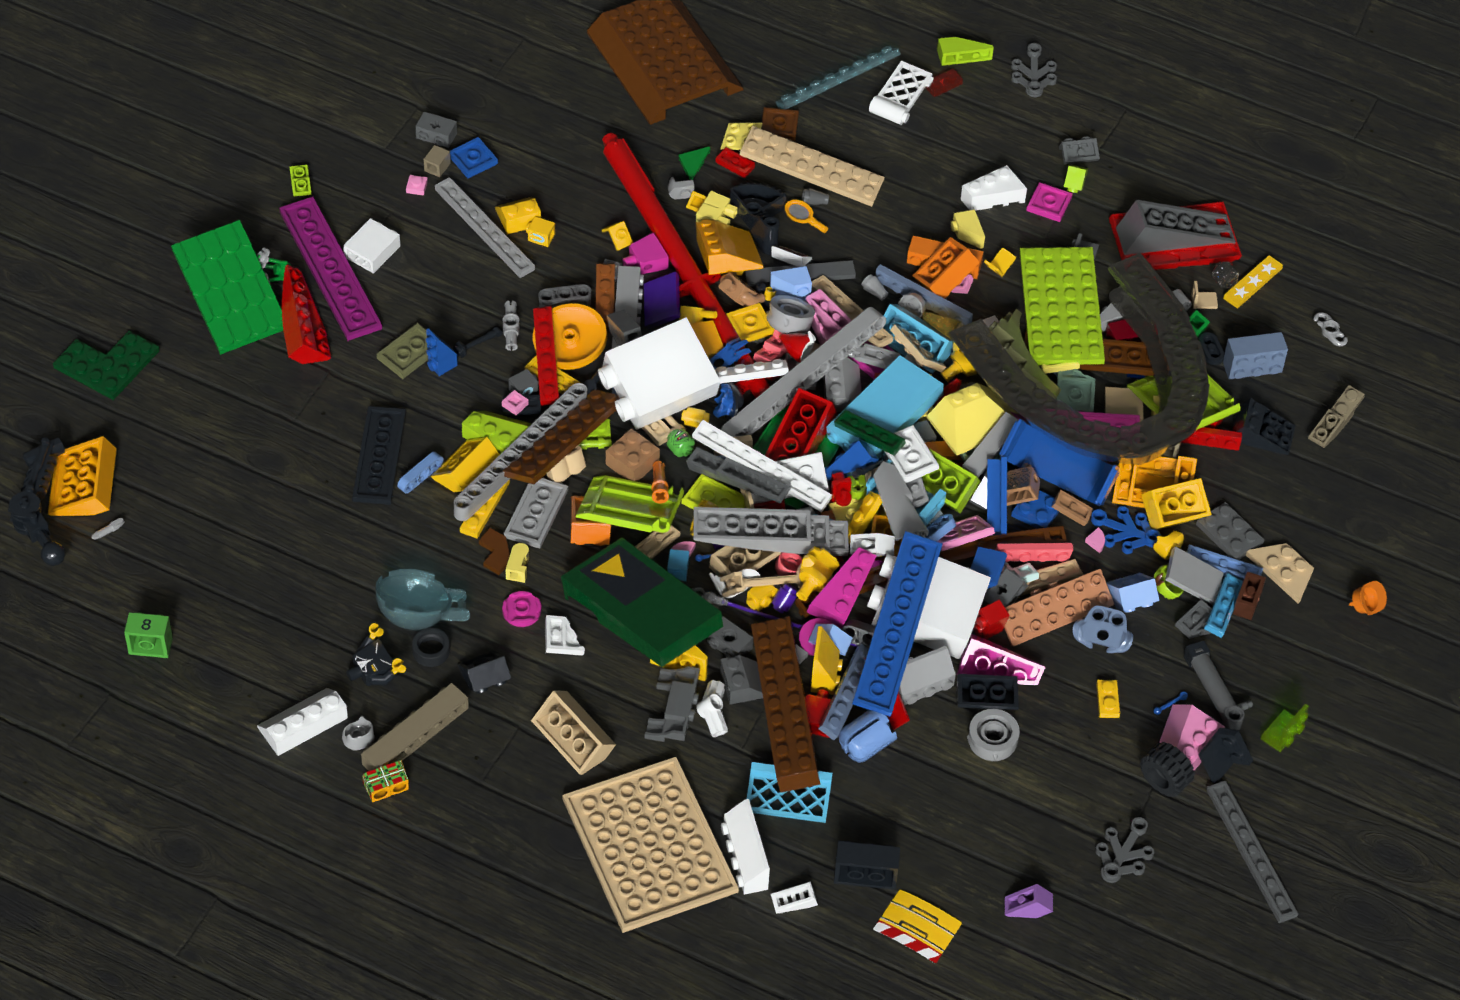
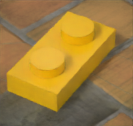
M1097 680L1099 718H1119L1120 708L1117 680Z

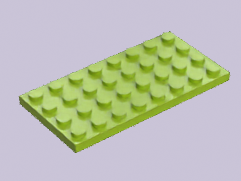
M1093 247L1020 248L1028 351L1038 365L1078 362L1080 365L1104 364L1105 356Z

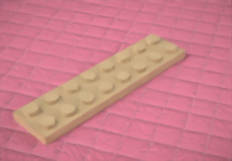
M752 126L740 151V155L871 207L885 178Z

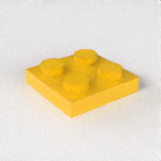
M760 303L726 313L739 338L747 340L748 343L773 335L775 329L768 323L766 313Z

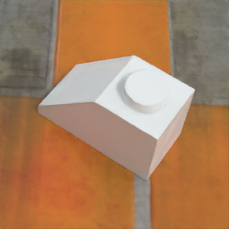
M881 533L851 535L850 554L853 555L860 547L877 556H886L887 553L894 556L895 536Z

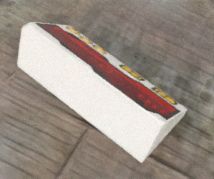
M772 246L773 258L797 267H804L812 260V257L786 247Z

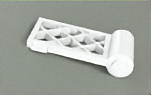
M901 61L878 96H875L871 101L869 112L899 125L906 123L910 116L908 112L926 86L929 87L933 82L932 73ZM902 68H905L910 73L902 75L900 71ZM921 75L926 78L924 80L917 81L915 76ZM912 77L914 82L905 84L904 79ZM898 80L902 83L899 86H893L892 84L893 81ZM916 87L917 91L909 93L907 88ZM905 90L906 94L897 96L896 91ZM892 92L894 97L888 98L884 94ZM907 98L909 100L907 106L899 101Z

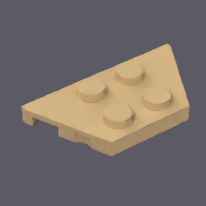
M1287 543L1248 550L1246 556L1254 564L1262 567L1263 572L1294 601L1300 603L1314 568Z

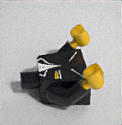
M372 623L369 626L371 634L366 636L353 655L354 667L346 671L350 681L361 677L366 686L387 685L397 677V672L404 673L406 671V666L403 665L404 661L399 658L392 660L379 639L376 640V636L380 637L384 633L383 629L378 628L379 625L376 623Z

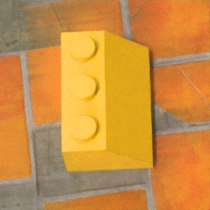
M488 437L466 440L431 477L449 490L460 492L474 481L500 454Z

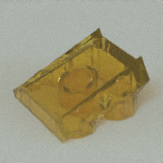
M923 313V320L952 341L959 339L963 342L965 325L960 321L933 313Z

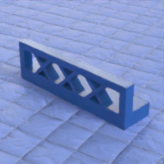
M1007 457L987 459V523L994 527L995 534L990 536L1007 534Z

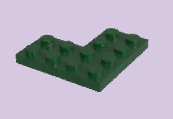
M128 331L106 355L76 339L53 363V367L114 401L160 350L159 346L131 331Z

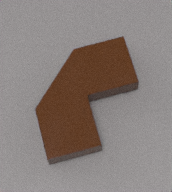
M489 528L479 540V545L492 552L483 562V566L500 575L505 570L510 557L506 536Z

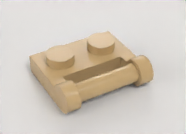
M671 415L664 419L672 429H669L661 419L642 427L657 446L667 442V437L673 430H686Z

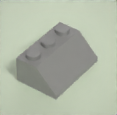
M848 357L823 376L824 399L833 402L836 412H842L862 393L859 365Z
M947 646L907 661L899 688V694L904 705L913 704L921 698L931 697L936 692L948 690L954 686L956 674Z

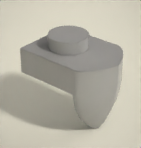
M671 177L668 184L669 195L673 199L690 198L694 191L693 180L675 182L674 177Z

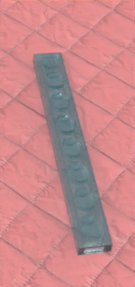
M891 46L884 47L879 53L869 54L865 60H857L850 67L845 66L840 68L839 72L835 74L825 75L823 80L812 81L810 86L806 88L800 87L793 94L781 96V99L776 101V105L779 109H788L899 56V49L891 48Z

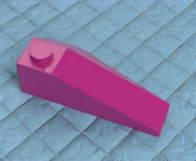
M971 634L962 653L957 675L1018 676V684L1038 685L1045 666L989 640Z

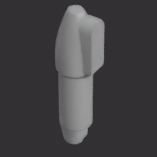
M118 518L106 527L92 534V539H99L118 530L125 523L123 518Z

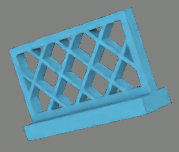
M752 762L747 799L751 802L752 799L758 796L764 803L758 808L751 807L753 813L826 823L832 773L818 771L821 785L811 786V788L806 787L807 791L800 796L794 790L790 791L795 799L786 804L781 798L786 792L777 793L772 786L777 783L775 766ZM754 779L763 780L766 786L757 790L753 785ZM818 787L826 788V794L819 799L812 792ZM770 788L775 796L766 801L761 793ZM810 794L815 802L807 807L801 799ZM778 799L784 807L780 810H773L769 804ZM799 802L804 810L794 813L789 807ZM819 805L823 810V815L815 816L811 813L810 809Z

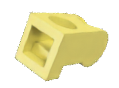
M517 543L512 547L506 566L507 580L525 583L527 567L524 565L529 561V548L526 544Z

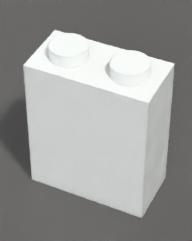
M370 218L343 245L344 255L350 261L374 274L400 247V236L396 231L390 230L380 222Z

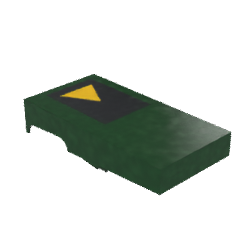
M620 538L561 576L566 600L570 596L591 610L596 615L600 624L661 667L723 627L722 614L719 609L623 538Z

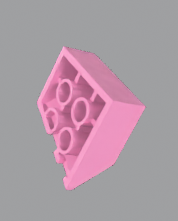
M1172 705L1160 743L1166 742L1177 747L1190 760L1194 768L1193 770H1195L1201 764L1198 755L1218 729L1225 728V726L1193 705Z

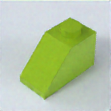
M1075 165L1068 166L1064 187L1068 188L1067 191L1078 193V190H1083L1088 168Z

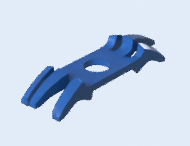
M740 338L729 341L721 351L709 359L713 368H718L714 366V362L717 359H723L724 364L721 367L727 368L732 363L737 362L742 356L750 353L751 350L749 348L739 350L748 341L741 340Z

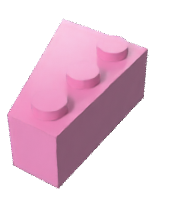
M821 289L806 297L805 302L810 304L815 310L811 326L820 345L824 344L852 321Z

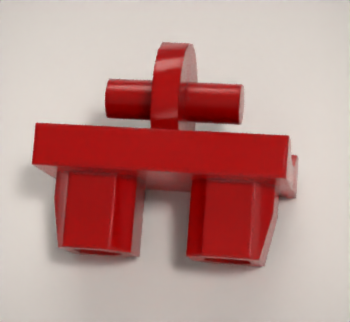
M843 472L832 474L830 487L832 498L830 503L836 502L840 506L849 505L852 500L850 494L851 478H845Z

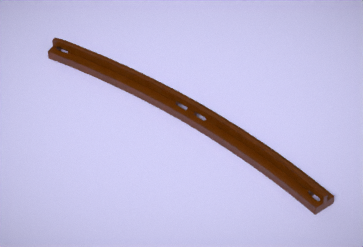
M1063 526L1040 528L981 538L945 551H940L939 557L955 564L973 561L978 547L995 550L997 544L1067 543ZM1059 535H1060V538H1057V539H1051V537H1050V536H1059ZM882 565L870 569L858 595L873 590L875 585L882 587L887 584L888 578L879 575ZM813 591L806 601L799 598L795 599V605L799 609L800 616L806 618L811 615L807 613L809 606L805 607L804 605L812 602L820 592Z

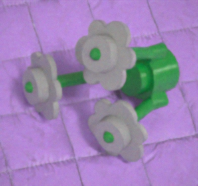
M262 248L257 254L262 269H273L274 275L278 276L268 279V275L265 272L269 284L275 281H283L285 266L287 264L291 266L288 261L268 257L270 250ZM268 261H269V262H273V263H277V264L268 265V264H266V263H268Z

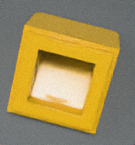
M693 191L686 208L698 212L707 197Z

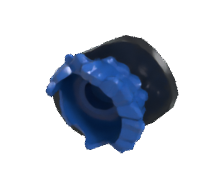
M730 382L721 384V394L714 399L718 406L713 411L714 416L717 418L725 415L727 422L734 416H737V412L742 409L744 404V395L741 389Z

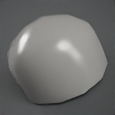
M907 293L898 302L900 306L919 318L925 313L926 302L918 293Z

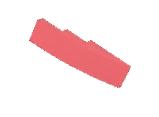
M774 330L773 336L764 342L763 348L754 354L753 360L765 363L781 358L787 352L784 344L779 339L782 333Z

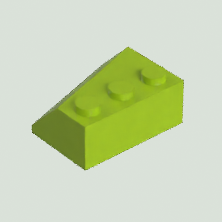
M473 411L462 422V437L467 440L488 437L499 454H501L531 423L488 411Z

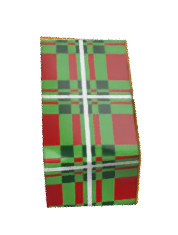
M402 760L368 771L362 776L363 784L372 802L409 790L408 778Z

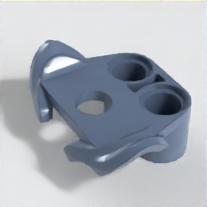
M1094 606L1085 619H1078L1073 625L1075 639L1091 649L1093 647L1092 643L1109 647L1106 653H1123L1130 648L1133 642V634L1127 630L1126 616L1119 610L1104 606ZM1100 613L1103 615V618L1096 620L1093 618V615ZM1114 618H1120L1122 620V623L1120 625H1115L1112 623V620ZM1105 630L1109 637L1106 640H1100L1097 637V633Z

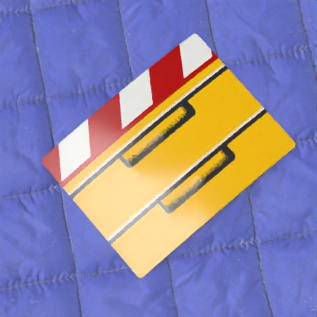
M899 890L873 930L902 943L930 961L937 963L962 922L932 904L908 892Z

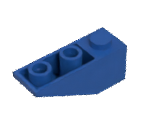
M429 328L426 329L427 365L431 371H435L438 376H441L457 366V354Z
M855 441L845 453L836 457L835 462L831 466L825 467L827 481L832 480V474L843 472L844 477L851 476L852 472L857 468L875 463L879 458L867 442Z

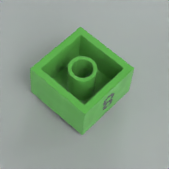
M129 612L124 632L128 653L130 655L168 658L173 639L169 616Z

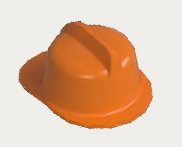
M1371 581L1355 589L1349 606H1354L1358 613H1367L1368 615L1380 612L1384 609L1387 601L1384 586L1378 581Z

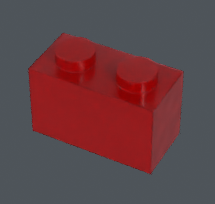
M1000 599L979 610L973 627V631L977 636L988 639L1003 631L1010 615Z

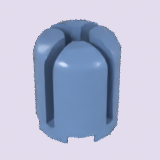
M868 710L842 728L839 734V742L846 754L850 752L848 756L852 760L861 763L867 761L897 740L896 732H891L888 725L889 719L885 715Z

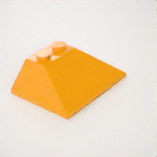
M1121 447L1118 465L1120 474L1115 482L1112 503L1145 508L1141 494L1150 490L1194 480L1197 459L1182 456L1174 459L1141 454L1140 450Z

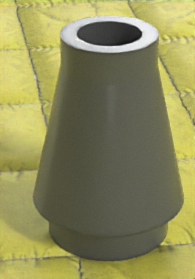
M811 188L804 189L802 201L808 205H827L829 194Z

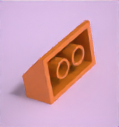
M950 237L912 276L925 289L942 298H946L980 262L968 248Z

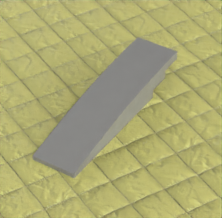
M694 507L693 540L794 554H807L810 548L815 546L825 548L832 556H848L849 554L848 521L829 520L827 515H810V510Z

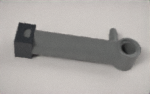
M1205 641L1186 646L1184 659L1189 668L1193 667L1222 719V725L1226 729L1239 731L1245 715L1243 710L1252 707V701L1235 703L1209 657L1210 650Z

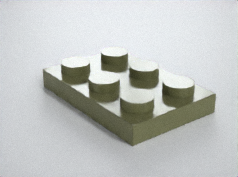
M417 323L377 353V359L400 378L404 379L428 360L426 330Z

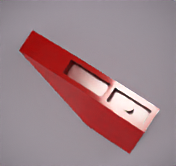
M287 264L285 266L282 291V321L288 357L301 364L330 360L331 354L327 333L304 276L298 268H293Z

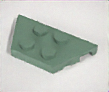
M1077 369L1058 371L1057 386L1061 391L1057 397L1056 410L1094 413L1095 378L1084 375Z

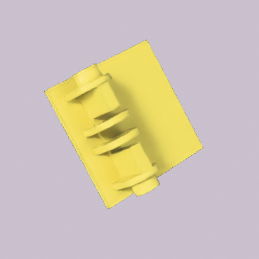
M729 123L721 150H724L725 147L730 150H741L752 126L761 129L762 123Z

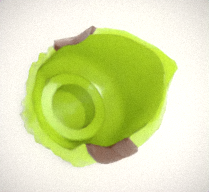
M1163 565L1154 574L1157 591L1169 600L1175 599L1184 590L1165 580L1168 565Z

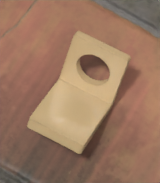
M1194 281L1191 293L1193 309H1217L1216 292H1198L1197 281Z

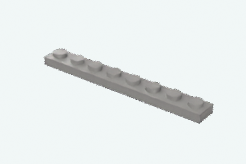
M450 177L435 185V190L519 278L535 270V265Z

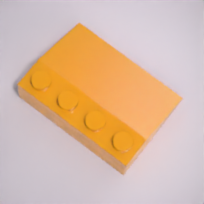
M705 219L701 222H696L697 243L709 275L763 269V263L749 231L715 220Z
M104 436L66 448L65 453L56 457L57 464L52 477L48 508L50 516L96 515L110 509L117 448Z

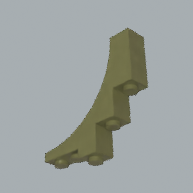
M1016 308L1013 313L1008 312L998 323L994 321L989 326L988 330L990 332L987 338L1001 349L1002 354L999 359L1013 370L1015 375L1011 381L1043 408L1047 409L1058 397L1061 389L1041 370L1026 348L1020 331V317L1022 313Z

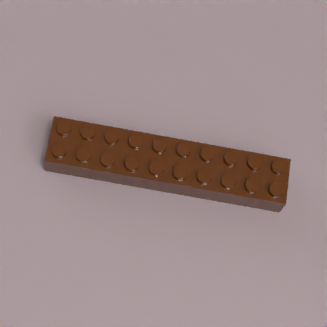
M790 616L751 624L776 778L780 792L821 785Z

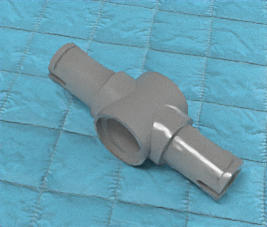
M510 301L505 302V315L503 317V334L506 337L505 347L509 351H511V346L513 350L517 349V337L520 332L519 317L516 314L517 303L515 301H512V305H510Z

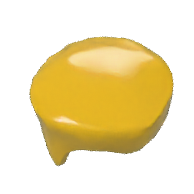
M1173 531L1166 537L1157 536V542L1154 543L1153 549L1163 559L1168 560L1175 546L1181 549L1184 535L1181 532Z

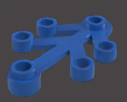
M1121 506L1117 510V517L1123 519L1125 524L1108 519L1106 512L1101 509L1094 510L1091 515V522L1094 526L1100 527L1105 525L1121 531L1114 535L1108 534L1105 536L1104 545L1111 548L1115 545V542L1131 537L1140 538L1132 542L1125 541L1122 544V552L1125 554H1131L1133 549L1145 545L1153 548L1154 543L1157 542V536H1161L1158 530L1151 529L1147 522V516L1144 513L1136 514L1135 523L1141 526L1143 531L1138 530L1129 515V509L1125 506Z

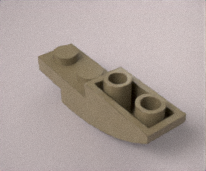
M1348 385L1331 410L1328 409L1308 436V439L1325 448L1352 418L1354 411L1364 399L1365 394Z

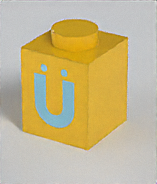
M534 217L533 221L529 222L526 228L528 241L549 247L555 236V223Z

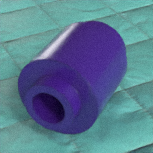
M784 583L771 601L774 605L773 608L780 613L788 612L797 598L796 593L798 590L792 585Z

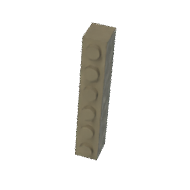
M452 683L447 687H443L436 696L426 700L422 707L417 711L411 712L403 722L397 723L389 733L382 735L375 744L365 748L361 754L362 765L368 771L397 761H403L469 709L468 697Z

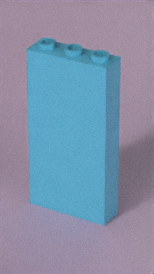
M899 355L845 409L895 433L915 424L944 395L943 383ZM841 412L826 427L827 438L831 443L839 445L846 452L853 442L863 440L835 427L834 421L842 414ZM867 443L878 458L885 453L883 450Z

